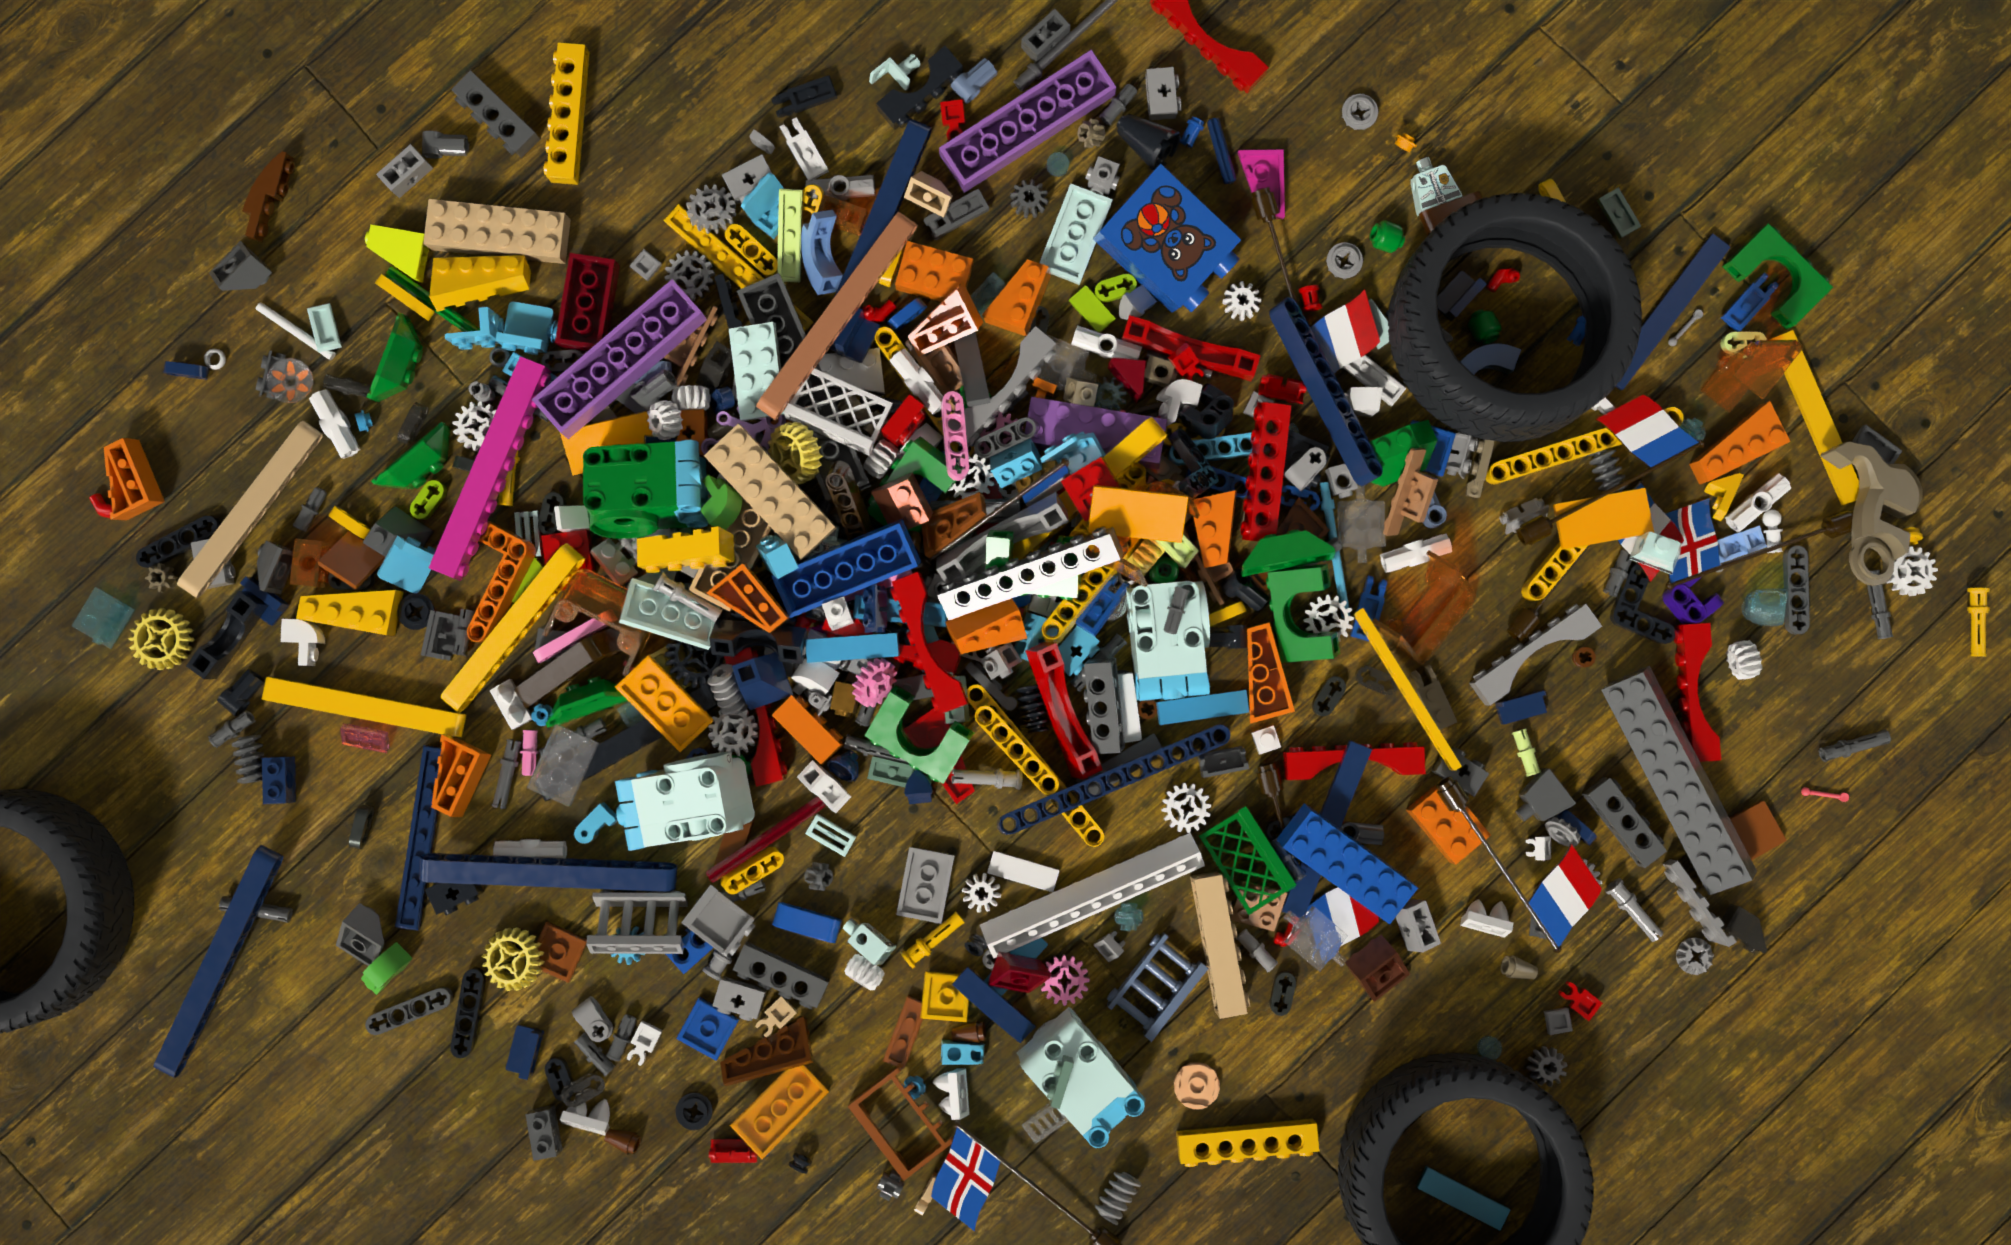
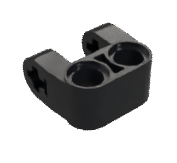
M1207 383L1202 387L1199 398L1207 407L1202 412H1199L1189 405H1184L1178 411L1177 420L1184 427L1200 435L1202 438L1213 439L1232 421L1234 401L1220 389Z

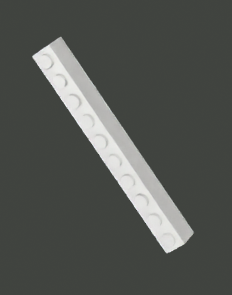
M1191 833L1086 879L1075 882L1070 886L1052 892L1022 907L1011 910L1006 914L990 919L980 924V927L993 958H996L999 951L1005 953L1204 867L1205 864Z

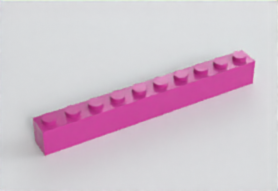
M519 357L428 567L429 569L459 581L467 575L470 559L476 554L480 536L487 529L489 515L496 509V499L499 492H502L505 488V478L508 471H511L514 467V457L517 450L522 448L524 434L532 425L533 413L538 408L532 399L547 387L551 381V371L544 365Z

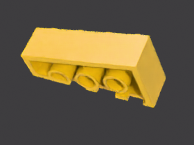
M525 255L433 258L429 297L438 312L452 305H456V307L463 306L468 301L478 299L480 302L498 294L501 297L526 291L530 288L531 269Z
M719 526L711 527V531H704L703 529L693 530V535L683 532L673 533L672 538L669 539L667 535L637 539V566L645 569L647 573H658L663 568H668L669 571H680L685 566H690L691 569H703L704 565L713 564V567H725L727 563L735 562L734 535Z
M387 590L300 596L296 619L395 636L398 624V606L404 592Z

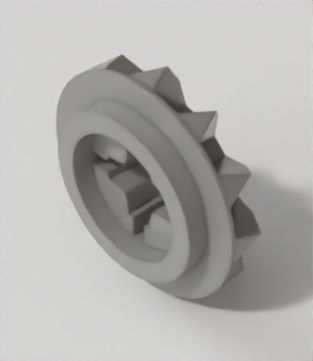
M1365 94L1352 95L1345 101L1342 107V118L1346 122V126H1350L1354 130H1365L1372 126L1378 116L1377 104L1371 97ZM1357 105L1361 111H1366L1362 115V121L1358 115L1353 114L1357 110Z
M1351 243L1336 244L1327 255L1328 271H1331L1335 277L1343 279L1354 277L1360 271L1363 264L1360 250ZM1348 253L1347 261L1350 265L1346 264L1344 267L1339 268L1341 261L1338 258H1343Z
M1555 817L1546 822L1545 828L1556 842L1565 846L1572 844L1573 847L1579 844L1581 836L1570 823Z
M1689 938L1679 945L1676 952V960L1679 967L1686 973L1699 975L1707 972V969L1713 965L1714 954L1711 946L1704 940ZM1691 950H1693L1696 953L1701 952V954L1698 956L1700 959V963H1698L1695 960L1690 961L1693 957Z

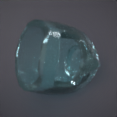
M1758 589L1750 592L1741 606L1743 616L1746 620L1761 626L1773 627L1783 625L1788 599L1787 589Z

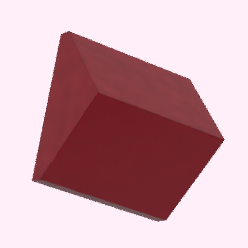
M1112 358L1107 369L1137 403L1143 393L1146 361Z
M999 951L988 985L1030 993L1051 978V972L1040 959Z

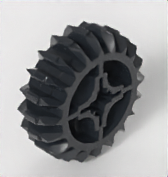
M671 638V643L666 645V649L669 651L664 654L665 658L670 659L666 661L665 666L673 667L670 669L669 674H677L675 681H679L681 678L684 679V686L691 681L693 688L697 686L698 682L701 687H705L713 670L722 665V662H725L724 656L712 655V667L709 669L706 655L711 652V647L707 650ZM682 644L685 648L683 651L686 654V658L680 662L678 651ZM702 653L699 659L695 658L688 661L692 657V655L695 656ZM693 667L697 670V672L701 673H694L687 670L686 668Z

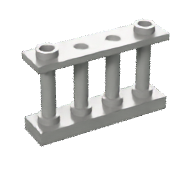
M607 890L593 893L592 897L596 907H600L597 934L587 935L586 945L590 953L683 954L684 944L681 936L676 935L679 907H688L685 893L680 891H670L669 893H613ZM610 907H623L621 932L618 936L607 935ZM633 907H646L644 934L641 936L630 935ZM656 907H669L667 934L664 936L653 935Z

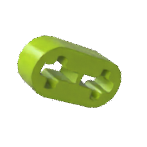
M1122 274L1103 280L1096 285L1095 296L1102 303L1120 299L1125 293H1131L1136 289V279L1130 274ZM1123 280L1132 283L1129 290H1126L1125 287L1119 289L1117 287L1123 284ZM1105 286L1106 289L1114 288V290L1108 293V297H1105L1104 294H1099L1101 287Z
M436 480L428 481L410 505V512L413 517L420 520L430 518L447 494L446 486ZM432 486L438 487L439 495H432L433 492L430 490ZM427 502L424 506L426 513H419L418 505L423 506Z

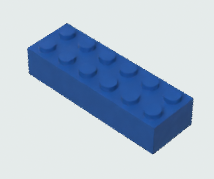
M900 519L797 561L796 563L799 568L779 579L773 574L771 577L789 617L792 618L824 603L918 567L921 560L903 519Z
M1305 803L1276 839L1285 850L1388 924H1391L1418 889L1409 878Z

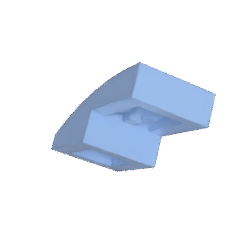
M1760 526L1717 540L1720 563L1767 547Z

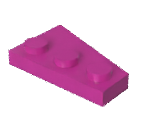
M1238 150L1237 153L1251 193L1269 187L1270 191L1274 193L1279 214L1275 215L1276 219H1284V151Z

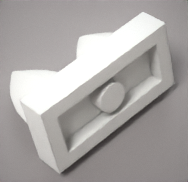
M509 679L491 689L490 692L511 730H515L531 721L532 717L529 709H525L514 691L516 686L513 680Z
M1478 899L1468 907L1466 914L1461 917L1460 926L1504 938L1513 930V922H1509L1508 912L1502 901L1497 903L1491 910L1490 915L1487 916L1485 907Z
M957 1068L936 1077L932 1083L939 1089L950 1093V1096L945 1097L938 1106L945 1113L951 1115L952 1120H960L968 1116L969 1103L966 1068Z
M583 1098L575 1100L566 1111L562 1112L560 1118L562 1124L601 1135H606L610 1128L608 1124L610 1112L606 1099L600 1101L592 1109L589 1117H586L587 1108Z

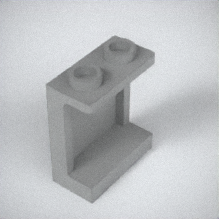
M710 885L681 923L726 957L728 953L733 956L741 945L738 942L743 934L748 936L755 927L752 923L755 918L747 914Z

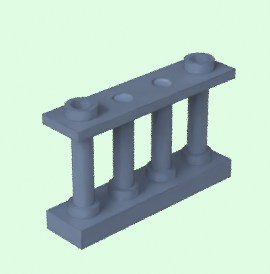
M1164 932L1161 935L1157 933L1149 943L1151 947L1118 990L1114 988L1106 998L1108 1000V1008L1112 1010L1117 1004L1139 1021L1145 1029L1143 1031L1144 1036L1151 1042L1209 969L1200 960L1196 964L1194 962L1190 963L1166 944L1165 941L1168 935ZM1158 950L1162 951L1186 970L1187 976L1182 982L1180 980L1176 981L1151 961ZM1144 968L1171 988L1173 994L1168 1000H1163L1136 979ZM1130 986L1157 1006L1159 1012L1154 1018H1148L1122 997Z

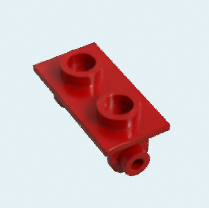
M1269 373L1262 375L1259 381L1258 395L1285 400L1289 403L1303 404L1304 393L1307 389L1303 381L1288 378L1286 385L1282 384L1283 377Z
M711 1139V1148H709L711 1163H757V1154L743 1139Z

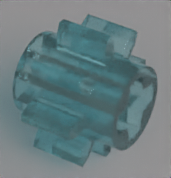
M1696 418L1683 420L1679 425L1682 430L1695 440H1703L1705 437V428L1702 427L1703 422Z
M1121 903V907H1118L1115 911V921L1121 925V930H1137V926H1140L1143 922V912L1137 909V903Z

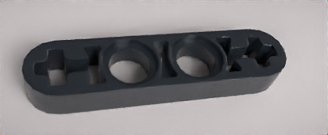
M203 516L141 548L136 554V561L141 567L155 568L158 563L163 564L192 549L191 543H186L184 540V534L187 531L191 530L194 533V540L192 542L207 540L211 538L221 525V522L216 517ZM207 522L214 523V525L211 526L212 531L203 530L200 532L197 529H203L207 527ZM171 541L174 544V550L167 554L164 551V544ZM157 552L159 553V555H155V556H153V557L150 558V561H151V562H146V561L144 560V559L147 558L146 553H147V554H155V553H157Z
M472 968L466 971L462 979L450 1051L456 1058H465L474 1049L486 983L485 972L480 968ZM476 973V977L480 978V981L474 984L473 990L467 991L466 989H470L473 984V980L469 979V976ZM467 995H472L476 999V1005L473 1008L465 1005V997ZM463 1018L471 1020L472 1028L466 1031L461 1028L460 1022ZM458 1034L470 1035V1037L464 1039V1046L467 1049L461 1053V1049L457 1045L462 1043L463 1036H458Z

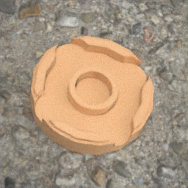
M1190 1062L1182 1066L1176 1073L1174 1092L1184 1106L1191 1109H1204L1217 1099L1220 1090L1219 1079L1215 1071L1207 1064Z

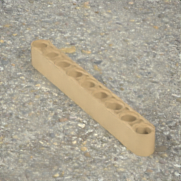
M301 421L181 575L177 582L179 587L196 598L203 595L323 437L320 431L305 421Z

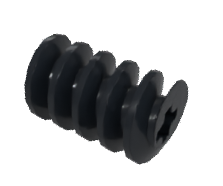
M1038 685L1016 689L1017 693L1023 694V696L1017 698V702L1024 703L1023 706L1018 708V711L1025 712L1024 715L1019 717V720L1026 721L1025 724L1020 726V729L1027 730L1026 733L1049 730V727L1042 726V724L1048 722V718L1041 717V715L1047 712V709L1040 708L1045 703L1043 699L1039 698L1042 695Z

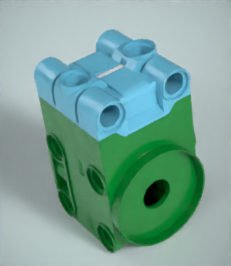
M682 440L677 442L597 446L585 450L583 453V503L590 514L591 531L603 537L631 539L651 535L660 529L706 527L708 521L700 510L710 499L708 498L710 492L702 482L707 476L706 459L699 457V442L695 440Z

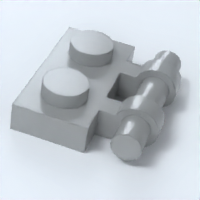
M608 538L591 549L590 553L619 588L638 574L634 568L637 565V550H633L632 539H618L619 542L615 544ZM626 549L632 558L628 560L621 551Z

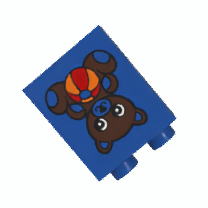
M1162 164L1154 170L1093 238L1098 245L1171 313L1182 305L1192 312L1210 293L1202 285L1207 277L1214 272L1222 279L1240 259L1232 250L1241 239Z

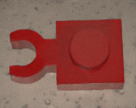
M963 99L940 102L943 126H949L946 133L948 141L952 140L954 132H958L959 135L963 133V130L960 128V124H966Z
M1184 343L1168 357L1176 371L1181 376H1184L1186 380L1193 381L1192 376L1195 373L1201 377L1204 376L1203 371L1196 366L1200 361L1188 344Z
M1566 981V984L1571 989L1570 993L1565 994L1559 990L1558 994L1564 999L1572 1000L1568 1006L1584 1019L1590 1021L1603 1003L1586 989L1581 988L1578 992L1575 984Z

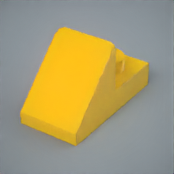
M1738 473L1708 483L1704 492L1717 497L1712 507L1716 510L1712 518L1722 521L1728 512L1744 474Z

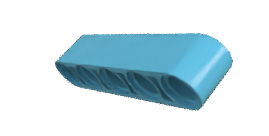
M1251 433L1193 440L1196 446H1204L1206 448L1207 455L1204 457L1208 462L1247 457L1252 453V448L1251 450H1244L1241 447L1242 440H1249L1251 442ZM1219 443H1226L1230 448L1229 453H1221L1218 449ZM1172 446L1168 452V459L1178 466L1186 465L1182 459L1179 460L1174 457L1173 450L1175 449ZM1264 446L1265 454L1270 453V447Z

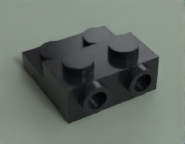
M1289 430L1284 474L1309 449L1315 447L1324 451L1327 465L1331 454L1327 453L1329 446ZM1312 455L1311 463L1313 464L1314 462H1317L1319 464L1321 462V455ZM1317 474L1304 489L1310 490L1312 486L1316 488L1321 475Z

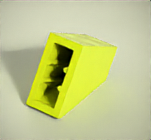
M370 225V230L366 232L365 236L366 247L415 281L423 283L429 248L423 244L424 234Z

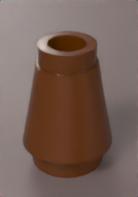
M976 1020L952 1028L953 1042L981 1043V1041L986 1040L985 1023Z
M609 1128L604 1141L629 1155L630 1153L635 1154L641 1143V1136H638L636 1132Z

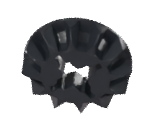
M410 594L401 600L397 611L398 618L405 627L412 630H420L427 627L430 610L435 611L432 601L425 595ZM412 605L416 608L423 607L420 611L422 618L418 616L410 617L414 612Z
M688 1093L677 1103L676 1118L684 1128L699 1130L705 1127L711 1120L713 1105H711L708 1097L701 1093ZM697 1102V1109L702 1113H697L693 1120H691L692 1112L688 1108H692Z

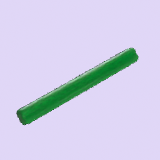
M390 267L386 272L385 276L461 331H480V328L449 306L445 307V310L437 312L429 297L430 293L394 267Z

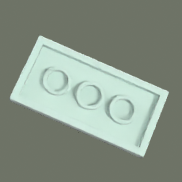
M1070 184L1040 264L1049 266L1052 275L1080 285L1096 245L1093 238L1102 229L1113 200Z
M768 322L729 329L740 420L747 421L770 417L758 409L756 405L781 371L776 323Z
M634 578L631 579L619 623L709 650L711 647L709 637L715 624L713 620L694 611L678 600L676 602L671 601L669 596L658 590L655 592L652 590L653 584ZM690 599V601H692L693 603L707 610V608H705L704 606ZM711 603L712 605L720 609V606Z

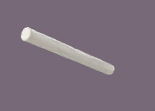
M262 302L256 306V310L318 352L315 339ZM332 350L319 352L329 360H332L336 355Z

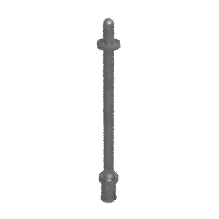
M1105 0L1038 63H1030L1027 66V70L1013 81L1016 84L1015 86L1023 92L1036 79L1039 80L1042 77L1043 69L1118 0Z

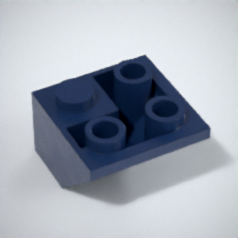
M776 652L732 666L739 689L749 710L794 695L783 662L779 661Z

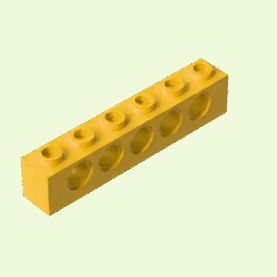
M558 43L557 50H554L553 54L556 69L551 77L554 93L550 95L549 100L552 116L548 118L550 139L546 140L548 161L544 163V174L551 183L575 185L579 183L590 54L587 47L583 44ZM574 66V70L571 73H565L567 67ZM573 88L571 94L563 95L565 89ZM565 110H571L568 117H561ZM569 132L565 140H559L562 133ZM560 155H567L565 161L557 162V159Z
M1314 1119L1176 1131L1179 1161L1181 1164H1185L1186 1167L1198 1166L1199 1162H1208L1210 1165L1222 1163L1221 1160H1231V1162L1238 1163L1245 1161L1244 1158L1266 1160L1268 1159L1267 1156L1289 1158L1290 1154L1299 1153L1300 1156H1311L1313 1152H1319L1317 1123ZM1291 1135H1299L1297 1143H1288ZM1272 1136L1276 1138V1142L1273 1146L1265 1145V1141L1268 1137ZM1245 1139L1253 1140V1145L1250 1148L1242 1147ZM1222 1141L1230 1142V1147L1227 1150L1219 1149V1144ZM1200 1143L1208 1145L1206 1151L1202 1153L1196 1151V1146Z

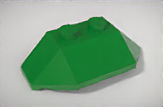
M398 312L395 324L367 394V398L375 402H380L406 390L408 385L414 380L416 363L421 361L423 355V346L410 318L403 313Z
M1429 420L1410 424L1370 441L1383 468L1382 475L1370 483L1385 487L1397 482L1403 473L1406 456L1412 448H1423L1426 450L1420 472L1427 468L1437 443V438Z
M440 422L384 471L373 478L371 482L380 487L417 489L424 485L427 481L426 478L432 473H438L444 467L443 464L448 460L451 428L445 423Z
M1291 530L1285 535H1266L1263 539H1260L1242 565L1241 574L1242 577L1333 560L1335 548L1308 531Z
M601 676L587 680L588 684L582 687L579 684L566 687L567 692L559 695L546 725L547 728L555 727L627 702L628 700L615 688L617 683L609 679H601Z

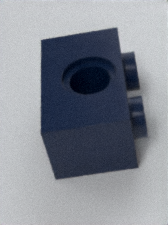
M295 756L262 758L263 804L296 802Z

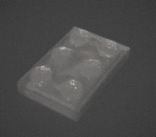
M555 724L527 788L570 807L599 742Z

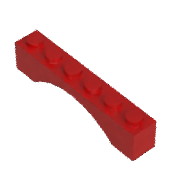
M1150 0L1151 8L1157 14H1162L1167 18L1168 24L1173 29H1178L1182 32L1184 39L1190 45L1197 46L1200 49L1201 55L1206 60L1213 61L1217 65V70L1222 75H1228L1238 90H1244L1248 94L1266 75L1269 67L1253 52L1228 48L1207 35L1194 18L1188 0Z
M1129 315L1122 337L1123 341L1166 356H1170L1186 343L1200 361L1197 364L1198 366L1250 382L1255 376L1261 356L1238 348L1196 340L1170 331L1151 321Z
M916 572L892 581L893 588H890L894 601H899L901 609L898 612L902 622H907L910 631L906 633L910 644H915L918 653L915 654L918 666H923L926 673L923 676V680L927 689H932L934 697L931 698L935 711L939 710L940 714L969 704L962 683L948 674L938 664L927 645L923 618L929 594L921 573Z
M850 610V613H851L852 618H853V613H854V611H853V610ZM826 618L822 627L823 632L827 634V638L873 634L872 632L865 633V627L859 619H853V624L832 631ZM943 640L927 644L938 664L948 674L955 676L962 656L956 645ZM899 644L900 656L891 657V659L900 663H904L906 660L914 663L913 667L924 670L923 666L919 667L916 661L915 654L918 653L916 646Z
M1711 624L1676 625L1674 643L1677 644V653L1675 654V663L1679 669L1677 687L1680 689L1681 694L1678 706L1680 712H1682L1683 719L1680 725L1700 762L1721 761L1720 737L1711 729L1706 721L1698 698L1700 668L1706 654L1712 647Z
M1042 642L1025 650L1071 777L1085 779L1102 771L1103 769L1096 750L1084 733L1072 708L1065 683L1064 662L1057 643Z
M749 647L740 651L735 657L724 656L726 664L733 666L757 658L759 653L758 650ZM771 703L755 708L760 728L757 751L751 763L756 787L785 780V775L788 774L786 762L781 761L779 754L782 752L780 739H776L774 730H777L774 717H770L768 708H771Z
M1404 742L1403 747H1394V743H1381V748H1372L1371 744H1360L1372 749L1368 760L1378 762L1390 768L1398 775L1426 774L1424 747L1417 746V742ZM1335 745V750H1326V746H1312V751H1303V747H1290L1289 752H1283L1284 779H1312L1326 767L1341 762L1347 745Z

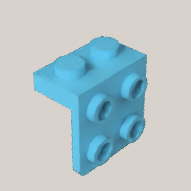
M769 172L760 179L755 189L745 196L741 207L757 227L775 239L778 235L779 189L783 188L775 175Z
M510 302L504 332H497L495 341L502 345V349L516 351V348L523 349L525 353L538 355V352L547 353L550 339L547 337V328L553 322L554 311L548 307Z
M482 307L479 308L480 331L445 334V339L451 342L452 345L459 346V349L462 350L472 349L473 345H481L484 348L495 347V344L498 343L495 341L497 332H504L503 318L490 308Z
M1083 431L1076 435L1075 433L1068 435L1062 439L1063 444L1058 447L1054 445L1044 451L1045 455L1040 460L1042 463L1056 460L1059 464L1062 462V458H1067L1069 460L1067 469L1073 474L1099 457H1104L1106 454L1094 432L1085 434Z
M397 535L377 575L380 579L409 592L419 593L431 571L428 567L436 549L430 546L426 549L420 546L421 542L411 537L404 539Z

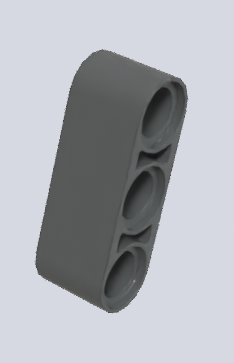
M1021 418L979 438L974 444V451L981 458L992 457L1037 435L1039 424L1034 418ZM1026 421H1029L1033 426V431L1030 434H1025L1022 431V425ZM1005 431L1010 432L1012 435V441L1009 444H1005L1001 439ZM984 441H988L991 444V451L988 454L981 450V444Z

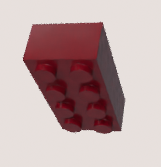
M575 253L569 254L555 343L561 348L588 352L609 334L620 265L616 260Z

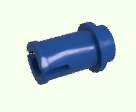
M1192 117L1191 120L1187 121L1188 126L1180 140L1181 144L1184 146L1188 144L1187 147L1189 148L1193 147L1200 130L1203 131L1204 122L1196 117Z

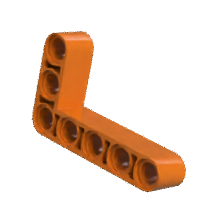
M487 521L486 532L480 536L479 541L504 555L467 628L469 639L482 643L508 612L513 602L512 600L536 554V548L533 543L491 521ZM504 535L505 543L501 545L500 540L501 537ZM523 545L524 553L520 555L519 550L520 547ZM511 566L514 567V573L512 576H510L509 574ZM501 586H503L504 588V594L502 596H500L499 594ZM491 607H493L494 614L492 615V617H490L489 610ZM481 627H483L484 634L482 637H480L479 635Z

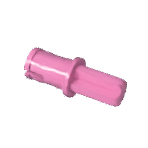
M523 730V751H520V753H522V775L524 776L536 774V754H539V751H537L538 731Z

